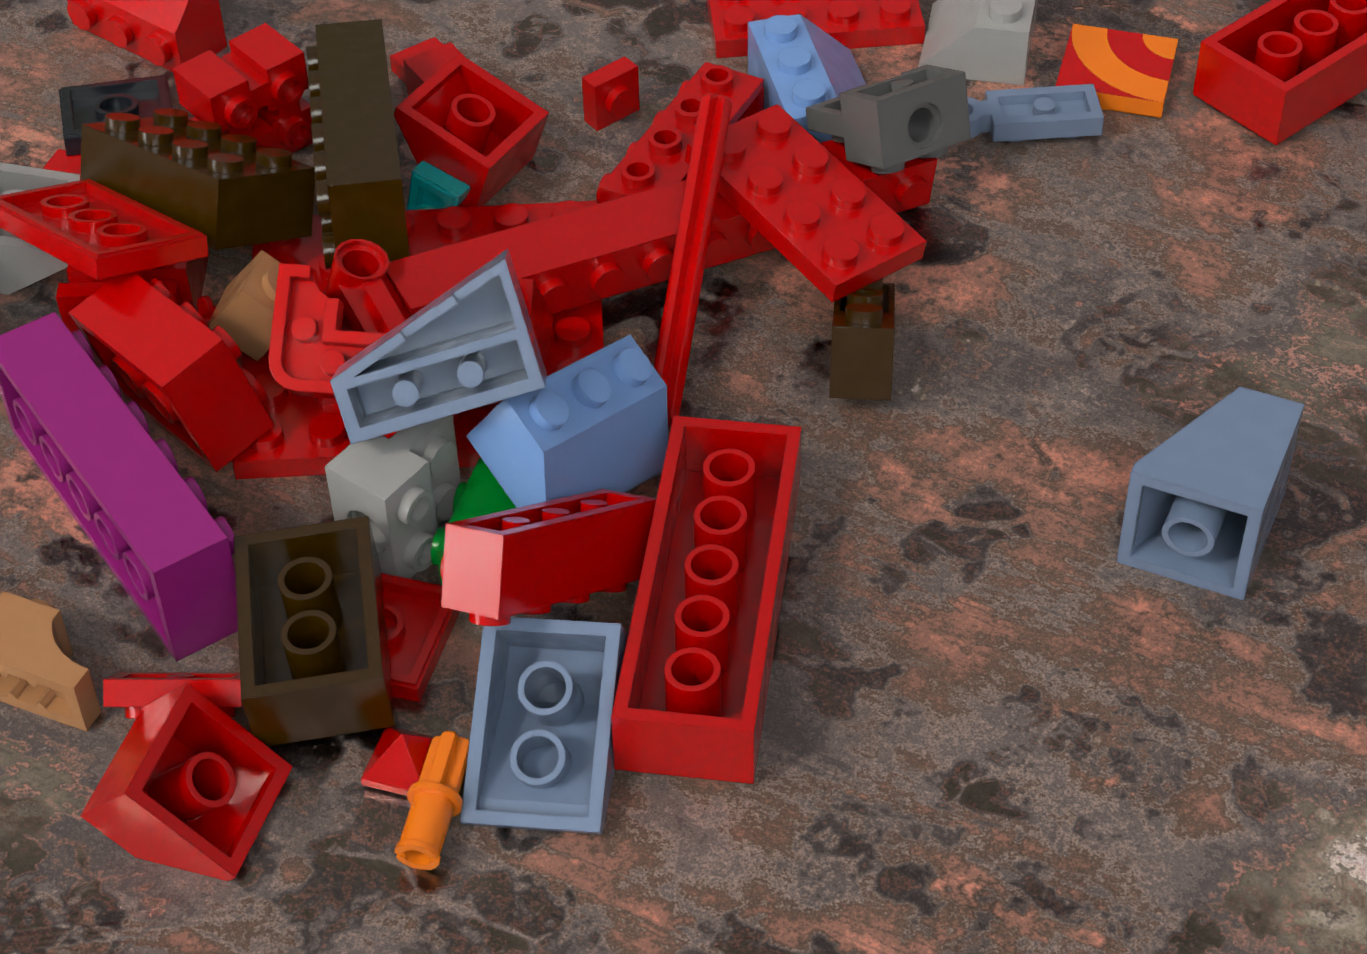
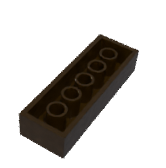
M382 19L315 25L317 46H306L314 147L313 158L316 176L315 187L318 213L322 223L325 268L331 269L335 249L342 242L349 239H364L381 246L387 253L389 262L408 257L409 246L402 178Z

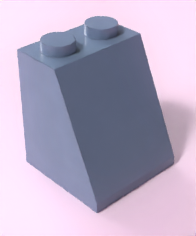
M1240 386L1138 460L1130 473L1116 562L1244 601L1285 494L1305 404Z

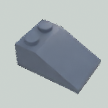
M511 617V623L505 626H483L463 793V807L460 818L462 825L603 834L615 773L611 715L628 634L621 623Z

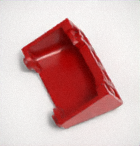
M279 263L268 355L269 370L275 381L291 394L303 397L336 399L330 380L338 367L386 333L353 331L348 321L343 319L344 304L339 298H328L322 293L317 284L316 271L311 265ZM518 278L544 362L551 346L553 315L534 279ZM501 401L477 408L494 409Z

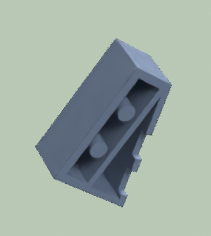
M509 249L503 251L338 367L330 382L351 444L545 388L546 368Z

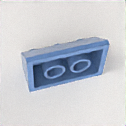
M801 14L790 16L776 15L768 19L748 22V74L764 79V110L778 104L819 143L832 140V135L808 130L806 107L839 97L841 92L866 85L851 50Z
M630 334L547 376L545 388L502 400L466 437L516 508L600 489L628 493L662 473L668 445L667 385Z

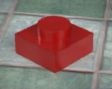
M625 56L582 77L584 121L596 131L640 110L638 66Z

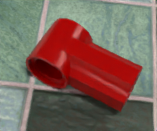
M349 239L342 242L335 249L325 295L328 298H339L344 304L343 319L348 321L353 331L388 333L411 316L387 277L389 266L387 253L381 246L364 239Z

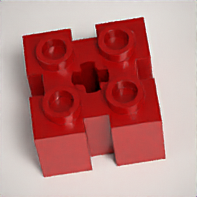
M267 23L229 40L231 52L222 57L208 50L172 68L179 103L194 115L190 120L218 123L222 126V132L226 134L252 136L257 139V146L285 149L292 152V154L313 143L310 103L302 98L304 91L309 89L304 52Z

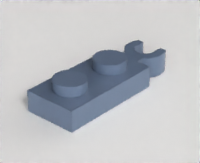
M1094 84L985 91L984 101L967 97L971 138L983 132H990L992 142H1021L1024 140L1048 138L1073 139L1080 136L1102 135L1104 116Z

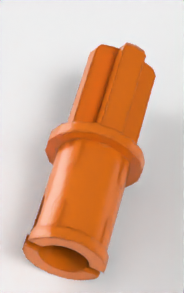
M444 731L440 736H435L432 739L419 782L413 783L407 792V800L411 806L394 853L397 854L396 858L401 863L414 869L432 870L439 866L441 851L451 819L457 816L463 807V799L459 792L466 773L470 741L458 736L454 731Z

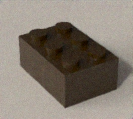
M369 516L235 536L234 550L241 701L252 734L266 746H273L395 726L381 566Z

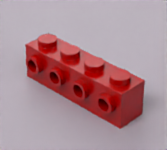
M705 61L690 80H685L682 83L677 96L666 109L660 110L655 115L652 125L638 141L630 144L625 157L611 173H606L603 176L596 193L597 204L686 180L689 164L685 161L687 143L694 139L701 97L707 93L727 96L732 102L730 125L764 110V79Z
M600 489L446 523L444 555L440 565L442 578L441 607L469 613V622L473 624L505 626L511 623V616L547 614L551 612L552 604L559 602L585 603L590 600L591 593H618L625 591L627 583L640 580L656 499Z

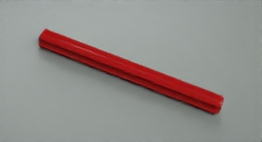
M713 93L703 95L699 105L654 361L655 370L667 385L668 428L672 426L673 416L680 415L732 109V102L727 96Z

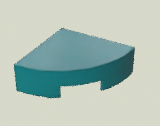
M422 161L412 170L407 210L459 206L467 197L470 186Z

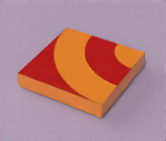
M1073 24L1055 86L1094 84L1101 109L1162 118L1175 62L1178 39Z

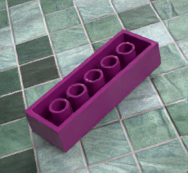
M53 312L0 335V392L13 433L177 662L237 632L235 563L232 559V555L235 554V535L230 525L222 516L215 519L212 518L208 512L205 496L193 477L190 476L183 480L179 475L177 462L168 444L162 438L153 441L142 411L134 401L127 404L124 403L119 385L107 365L99 368L95 365L93 353L82 332L76 330L71 333L56 312Z

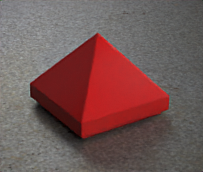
M395 727L385 728L361 777V784L407 796L409 787L413 783L419 782L428 750L434 737Z

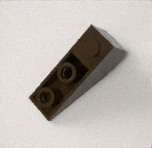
M883 278L834 302L829 398L891 401L895 332V283H883Z

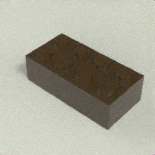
M173 108L154 110L153 117L140 118L138 115L129 113H109L105 115V122L82 124L80 180L91 179L202 232L207 236L208 247L214 250L312 236L315 168L293 160L292 152L288 150L262 148L256 145L257 139L252 136L226 134L222 132V126L218 123L193 121L188 119V112Z

